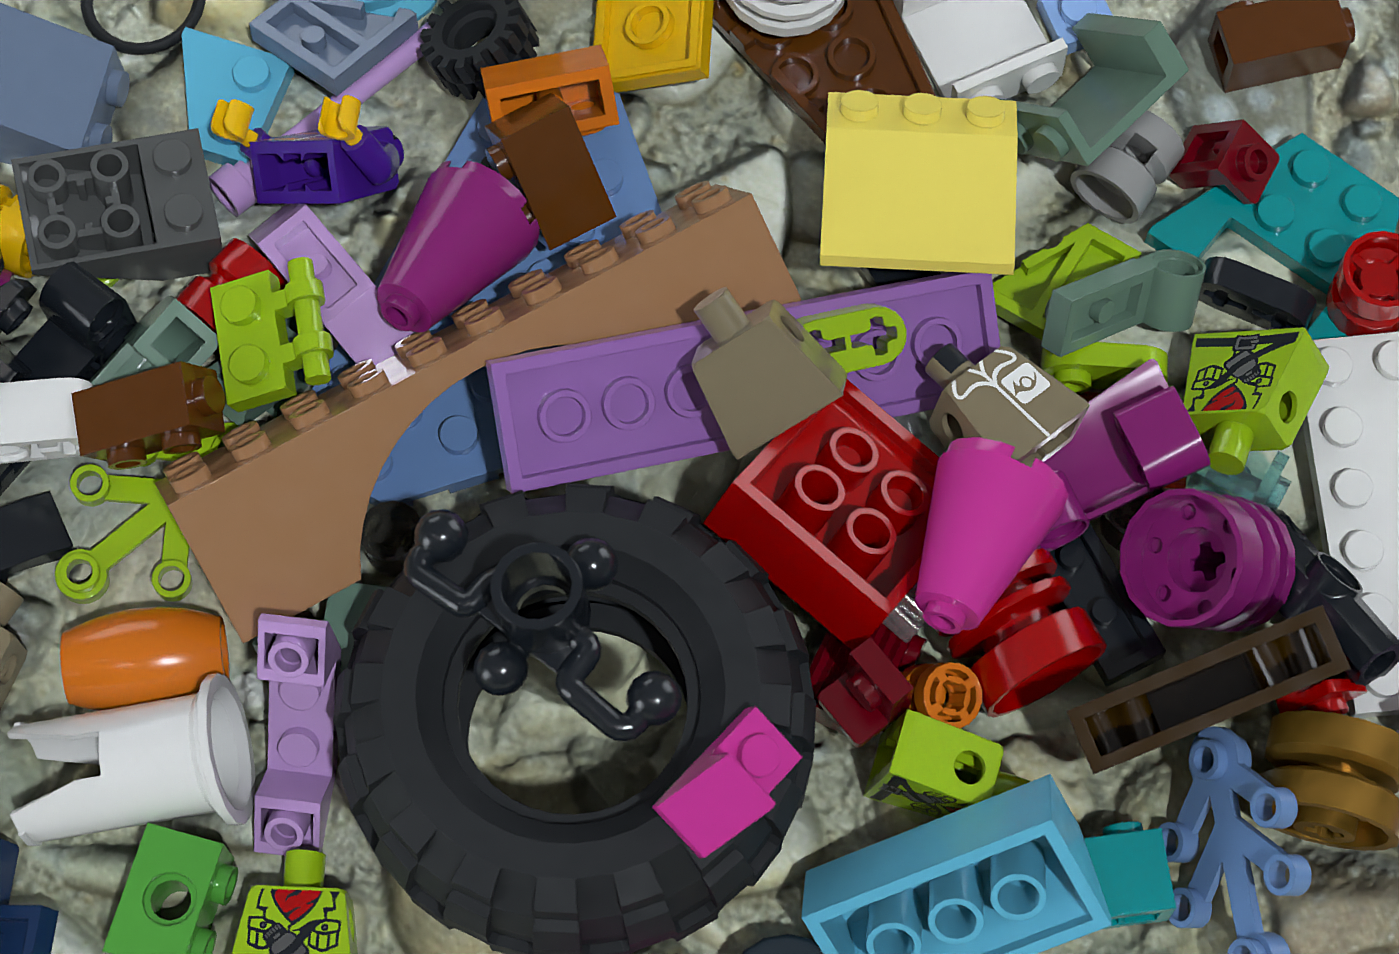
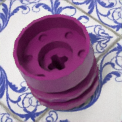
M1169 489L1147 500L1130 519L1120 545V574L1129 598L1150 619L1168 627L1213 630L1216 632H1247L1268 622L1286 602L1295 579V548L1286 525L1265 505L1244 497H1234L1227 494L1220 495L1200 489Z

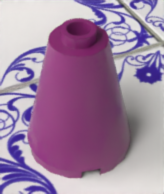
M467 160L461 168L449 167L451 161L443 162L429 176L377 289V300L381 307V313L393 327L401 331L425 332L524 261L538 244L540 228L537 219L535 218L529 224L527 217L522 211V207L526 204L527 200L520 190L501 174L480 163Z

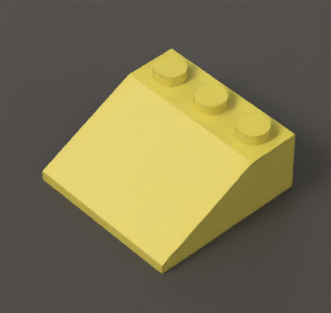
M853 90L847 93L828 92L820 266L1014 275L1018 142L1016 101L999 100L991 96H978L968 99L936 97L928 93L903 96L873 94L864 90Z

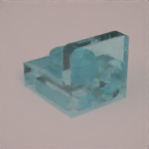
M1278 451L1263 480L1252 475L1246 465L1244 471L1237 475L1222 474L1209 466L1191 474L1185 489L1194 488L1215 492L1220 495L1227 494L1234 497H1244L1269 508L1278 509L1292 482L1281 476L1290 456Z

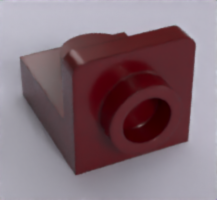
M1244 119L1193 125L1183 143L1185 148L1184 154L1169 177L1181 189L1225 185L1243 204H1256L1269 182L1280 157Z
M869 637L849 653L847 672L819 693L818 703L855 747H862L897 720L906 709L910 708L914 687L874 640Z

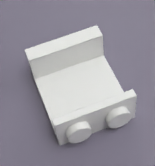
M893 0L909 38L940 97L973 99L978 96H991L1006 100L1025 91L1029 94L1044 91L1051 87L1063 74L1068 50L1066 42L1062 37L1048 43L1024 0Z

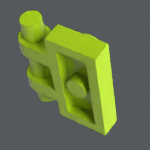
M298 257L287 263L290 282L282 290L279 278L269 270L210 288L227 405L238 413L297 395L293 371L304 369L305 382L308 385H322L332 379L329 359L334 356L332 336L324 331L320 309L326 301L323 282L315 278L314 265L311 258ZM295 316L298 335L293 339V342L289 343L285 319Z

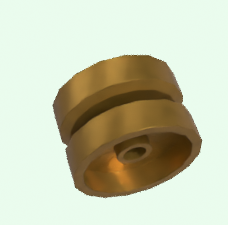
M1310 710L1287 711L1273 716L1264 757L1275 768L1260 773V776L1275 787H1284L1291 790L1298 804V812L1293 824L1285 829H1273L1305 841L1336 848L1375 851L1397 847L1399 843V798L1395 793L1399 792V733L1364 719L1330 712ZM1274 800L1273 803H1272V813H1273V815H1274L1275 812H1276V803H1275V800Z

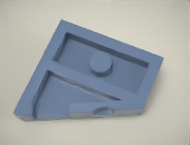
M278 0L249 23L254 42L336 96L341 94L419 30L417 15L410 9L399 8L396 16L390 17L366 13L364 2L356 0Z

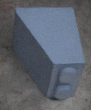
M0 3V162L12 165L11 159L112 143L113 133L110 124L116 107H122L125 104L130 85L129 73L124 70L115 47Z

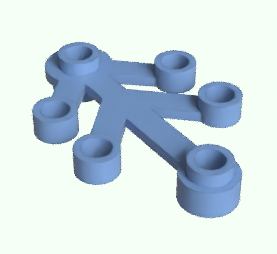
M1212 726L1205 728L1198 733L1190 747L1188 761L1193 782L1176 822H1165L1159 826V828H1162L1168 862L1188 863L1196 857L1200 845L1198 833L1211 806L1215 825L1188 888L1179 887L1173 890L1176 909L1169 920L1178 928L1204 927L1210 920L1212 914L1211 902L1225 873L1237 939L1232 942L1227 954H1291L1288 944L1282 936L1274 932H1264L1250 861L1264 871L1263 877L1267 889L1277 896H1300L1304 894L1311 883L1310 865L1301 855L1288 854L1243 819L1237 794L1250 802L1251 816L1258 826L1276 829L1288 828L1295 821L1298 812L1296 797L1291 790L1273 786L1251 769V752L1243 738L1225 727ZM1275 800V803H1276V812H1275V814L1273 815V813H1272V803H1273V801ZM1176 836L1178 837V847H1177V849H1176V845H1175ZM1287 866L1290 873L1288 883L1285 879V872ZM1188 902H1190L1191 906L1190 914L1188 913Z

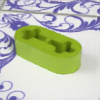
M875 303L854 305L796 319L808 332H812L814 336L823 340L835 339L836 346L824 349L843 367L846 373L889 363L902 352L906 343L907 330L903 319L895 311ZM872 318L875 323L887 328L886 335L877 338V349L861 341L851 342V335L865 333L870 330V319Z

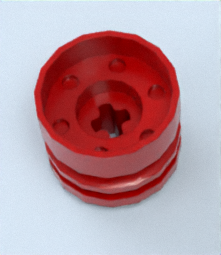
M1043 548L1034 551L978 627L972 630H961L958 634H948L936 630L940 636H953L947 646V650L952 658L963 659L984 653L970 669L978 677L982 688L981 707L989 717L995 718L1012 713L1049 695L1093 665L1107 647V644L1084 608L1078 606L1052 613L1069 595L1071 586L1064 577H1052L1056 572L1057 563L1051 553Z

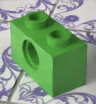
M147 823L102 951L105 954H213L217 935L216 931L211 930V926L219 904L226 906L231 900L238 878V867L232 866L235 858L223 843ZM179 891L191 894L190 907L182 917L175 920L162 919L161 907L169 895Z

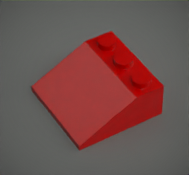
M846 379L843 396L776 436L731 483L703 523L726 543L729 540L736 541L769 574V580L853 651L877 630L918 581L936 468L940 457Z

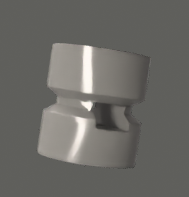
M1147 110L1089 166L1078 164L1071 174L1070 181L1077 195L1094 211L1113 221L1131 224L1139 219L1156 194V184L1165 182L1182 158L1185 148L1182 139L1176 131L1162 118Z

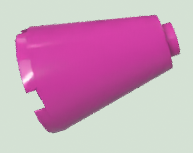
M979 437L956 439L949 444L946 453L943 452L937 463L915 603L923 613L924 621L934 629L944 633L958 634L961 630H972L978 627L1064 511L1068 492L1063 480L1047 464L1036 457L1031 468L1011 458L1015 447L1004 442Z

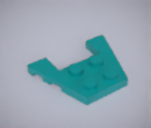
M1300 133L1275 149L1279 154L1280 160L1256 204L1245 205L1225 185L1215 186L1154 224L1147 232L1144 242L1156 251L1164 249L1180 250L1202 259L1222 232L1229 228L1327 295L1343 256L1354 240L1371 232H1395L1399 219V197L1305 134ZM1327 306L1307 330L1312 340L1348 337L1338 330L1329 318Z

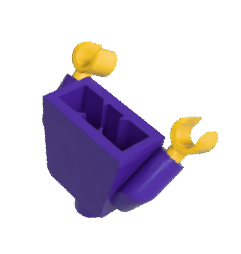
M344 95L341 104L335 103L329 97L324 96L318 130L273 138L262 128H255L253 130L248 128L254 112V108L249 104L236 99L230 100L229 103L223 99H219L211 120V130L219 137L241 143V152L252 161L258 204H341L396 189L399 183L398 169L404 160L402 143L393 135L388 126L365 127L358 125L361 102L353 96Z

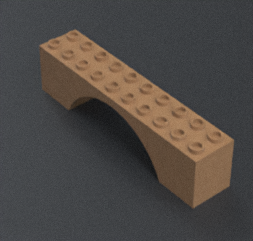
M709 181L696 183L675 195L674 198L677 205L658 215L655 214L654 210H648L623 222L619 226L622 234L600 245L599 241L595 239L571 249L564 255L566 264L546 275L542 269H537L518 277L508 285L511 293L489 305L486 299L472 302L452 314L451 317L454 324L433 335L430 330L413 333L394 346L397 354L377 365H374L371 359L359 362L337 376L340 384L318 396L315 390L303 392L282 404L280 410L283 415L260 427L257 421L247 422L222 437L225 446L202 458L199 452H192L167 465L163 469L166 477L155 482V485L243 644L258 636V619L261 613L293 617L361 580L360 547L363 523L371 493L393 447L409 425L433 400L456 382L486 366V360L507 357L537 348L571 345L697 321L700 319L694 312V308L707 296L723 287L728 288L744 312L755 310L771 300H776L780 304L802 301L752 193L729 188L726 185L715 184L711 186Z

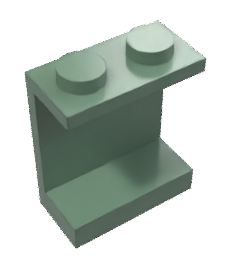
M1087 13L1072 27V30L1094 64V67L1052 107L1016 101L1017 154H1026L1089 166L1189 71L1188 66L1161 21Z

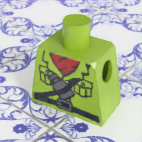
M1305 327L1195 334L1183 404L1195 424L1205 448L1209 450L1210 467L1213 470L1226 475H1237L1244 471L1250 451L1284 450L1292 445L1329 370L1328 363Z
M906 709L880 736L863 796L940 818L1026 784L1030 780L999 770L1004 753V748L1000 744Z
M289 850L286 852L283 886H251L232 954H358L352 899L344 889L323 888L326 854L313 850Z

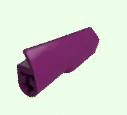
M1149 359L1088 402L1090 406L1072 441L1044 461L1063 480L1068 492V498L1063 514L1037 549L1043 548L1050 552L1066 545L1086 531L1089 527V521L1210 466L1211 463L1207 450L1195 424L1173 385L1168 386L1156 360Z

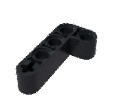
M74 261L67 262L50 276L40 294L39 304L48 320L18 352L16 357L33 372L26 381L68 377L89 381L124 343V337L137 324V321L126 299ZM0 377V383L7 382L2 377ZM31 461L0 464V496Z

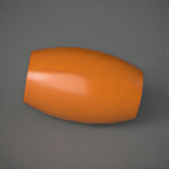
M176 607L128 609L91 619L63 632L61 636L60 659L62 680L66 699L70 705L102 711L197 694L202 681L210 674H222L227 676L230 681L229 653L222 616Z

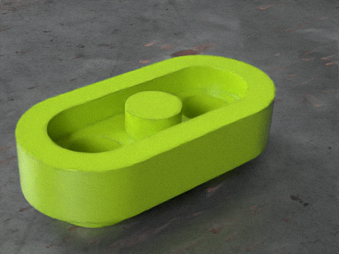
M1095 342L1062 357H1058L1042 348L1041 369L1076 394H1082L1090 391L1091 388L1108 389L1149 359H1154L1158 362L1167 382L1168 355L1162 349L1148 345Z

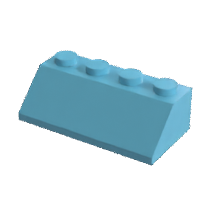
M1050 774L807 870L805 874L801 918L823 954H1038L1112 925L1111 916L1080 826Z

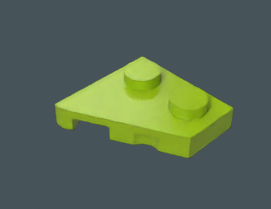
M1087 223L1064 236L1056 247L1041 249L1022 260L1021 267L1014 270V275H1006L993 282L996 314L1042 340L1046 323L1045 308L1052 295V290L1132 258L1138 259L1141 257L1142 252Z

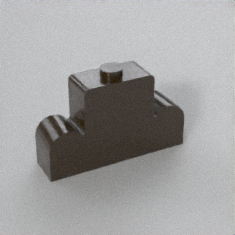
M1320 605L1067 710L1066 713L1094 775L1351 668L1323 605Z

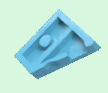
M185 27L181 35L189 130L198 128L205 160L221 165L229 163L232 166L239 160L247 163L250 159L241 152L240 142L219 137L211 130V120L218 100L223 99L229 103L230 100L236 99L252 106L254 112L248 128L250 130L262 128L268 134L294 76L295 68L274 54Z

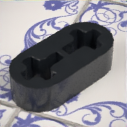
M1215 256L1205 261L1206 271L1199 299L1205 304L1267 330L1305 327L1307 330L1317 306L1316 299L1307 290L1230 258Z

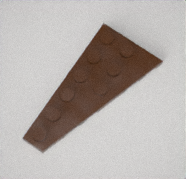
M714 0L712 23L825 145L828 92L847 93L853 90H864L882 95L910 96L916 93H928L936 96L893 0H844L843 7L830 23L810 34L789 37L759 32L740 20L726 0Z

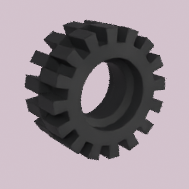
M444 0L439 5L443 13L441 15L431 13L426 20L431 28L422 29L420 36L424 42L420 45L421 52L444 87L456 97H459L462 93L467 100H475L478 90L486 98L480 68L534 58L537 56V53L533 47L539 46L537 30L518 0H458L453 4L449 0ZM487 37L486 39H484V40H483L482 42H480L479 44L473 46V45H474L475 43H477L479 40H481V39Z

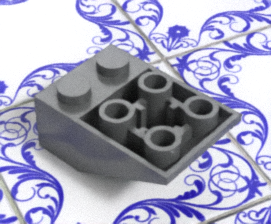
M198 128L11 159L32 275L51 276L60 266L73 261L96 278L165 281L211 273L209 262L221 251L222 242Z

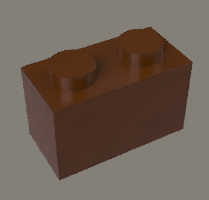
M550 93L484 126L493 144L485 149V154L492 170L501 174L520 190L527 200L526 204L522 207V211L527 217L529 224L535 218L537 219L540 228L538 240L550 251L617 217L569 105L554 94Z

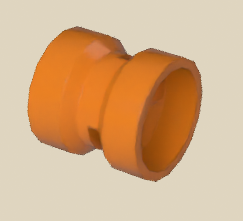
M960 663L915 664L902 672V675L914 687L909 710L959 729L970 724L978 715L982 704V688L978 677L970 668Z

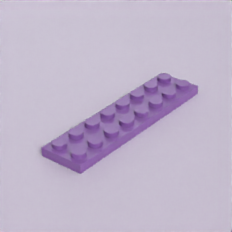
M950 272L781 304L795 319L864 303H875L889 308L903 319L907 330L906 343L902 352L893 361L884 365L847 373V379L891 417L935 408L944 389L925 372V367L930 359L945 345L952 343L974 365L1001 346L992 274ZM754 310L745 311L744 313L747 315ZM872 318L870 319V330L865 333L851 335V342L861 341L877 349V338L886 335L887 328L875 323ZM701 320L486 360L506 489L511 494L521 490L525 492L729 451L730 448L698 383L691 364L697 347L712 337ZM809 332L823 348L836 346L835 339L823 340Z

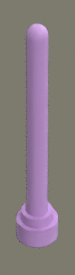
M425 23L414 35L341 94L338 96L333 95L330 99L335 103L341 104L342 97L350 95L357 98L363 104L424 56L420 45L424 42L420 36L422 29L431 28L429 24ZM322 104L282 136L318 130ZM239 160L233 166L225 163L208 177L211 190L223 206L234 216H240L257 202L251 160L247 163Z

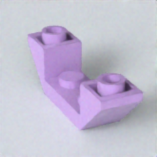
M286 204L249 234L254 243L288 282L290 280L287 263L290 260L298 257H308L313 260L315 278L323 282L326 299L325 304L320 307L322 322L355 364L371 359L374 365H377L397 354L394 346L402 339L413 334V331H401L386 321L377 300L378 288L306 204Z
M261 613L258 619L257 679L269 681L267 770L255 794L254 852L286 856V852L289 850L322 852L338 763V735L333 723L337 677L341 673V647L329 621Z

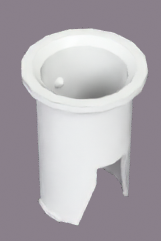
M222 674L207 675L202 681L197 694L34 723L17 722L14 723V727L7 733L9 739H27L31 743L37 759L100 765L101 775L77 779L11 812L10 816L18 831V836L28 846H41L42 842L209 813H217L226 824L238 826L246 824L252 815L255 799V764L252 740L246 715L237 691L227 676Z

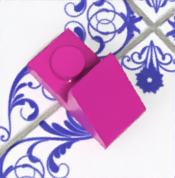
M756 706L745 708L652 808L699 858H705L775 806V801L768 794L801 760L802 756Z

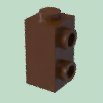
M1242 0L1228 5L1222 11L1216 12L1208 44L1224 93L1341 68L1350 43H1353L1355 40V25L1350 10L1347 7L1341 8L1339 0H1268L1259 3L1251 0Z
M179 361L71 393L80 456L107 461L109 469L122 470L143 466L147 463L146 455L159 451L165 454L193 452L202 447L201 439L226 433L222 412L225 407L223 388L217 379L216 370Z

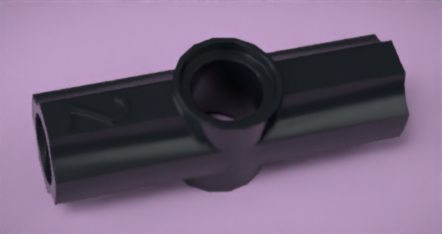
M1271 507L1270 509L1286 525L1295 548V579L1288 598L1279 609V612L1287 620L1323 605L1351 668L1345 671L1347 676L1355 684L1367 686L1379 677L1385 676L1399 662V640L1362 600L1360 594L1363 592V588L1360 582L1338 560L1324 552H1320L1283 510Z

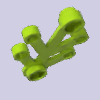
M234 422L224 423L226 433L201 439L202 447L193 452H199L202 458L225 446L222 437L238 427V425ZM159 451L146 455L147 463L140 467L151 465L156 460L173 462L192 452L165 454ZM92 464L83 465L75 470L70 479V488L77 501L82 505L95 507L104 502L144 504L146 506L92 550H73L60 559L55 570V580L58 588L68 600L77 604H90L99 600L109 587V570L164 526L162 562L153 571V587L162 599L170 602L180 601L190 593L193 585L192 576L188 569L190 546L155 485V482L161 479L107 475L101 467ZM88 476H96L102 480L100 491L94 495H84L79 489L83 479ZM88 564L92 567V576L87 582L75 584L70 581L69 574L75 565ZM172 570L181 572L184 575V582L179 589L167 591L161 587V579L166 572Z

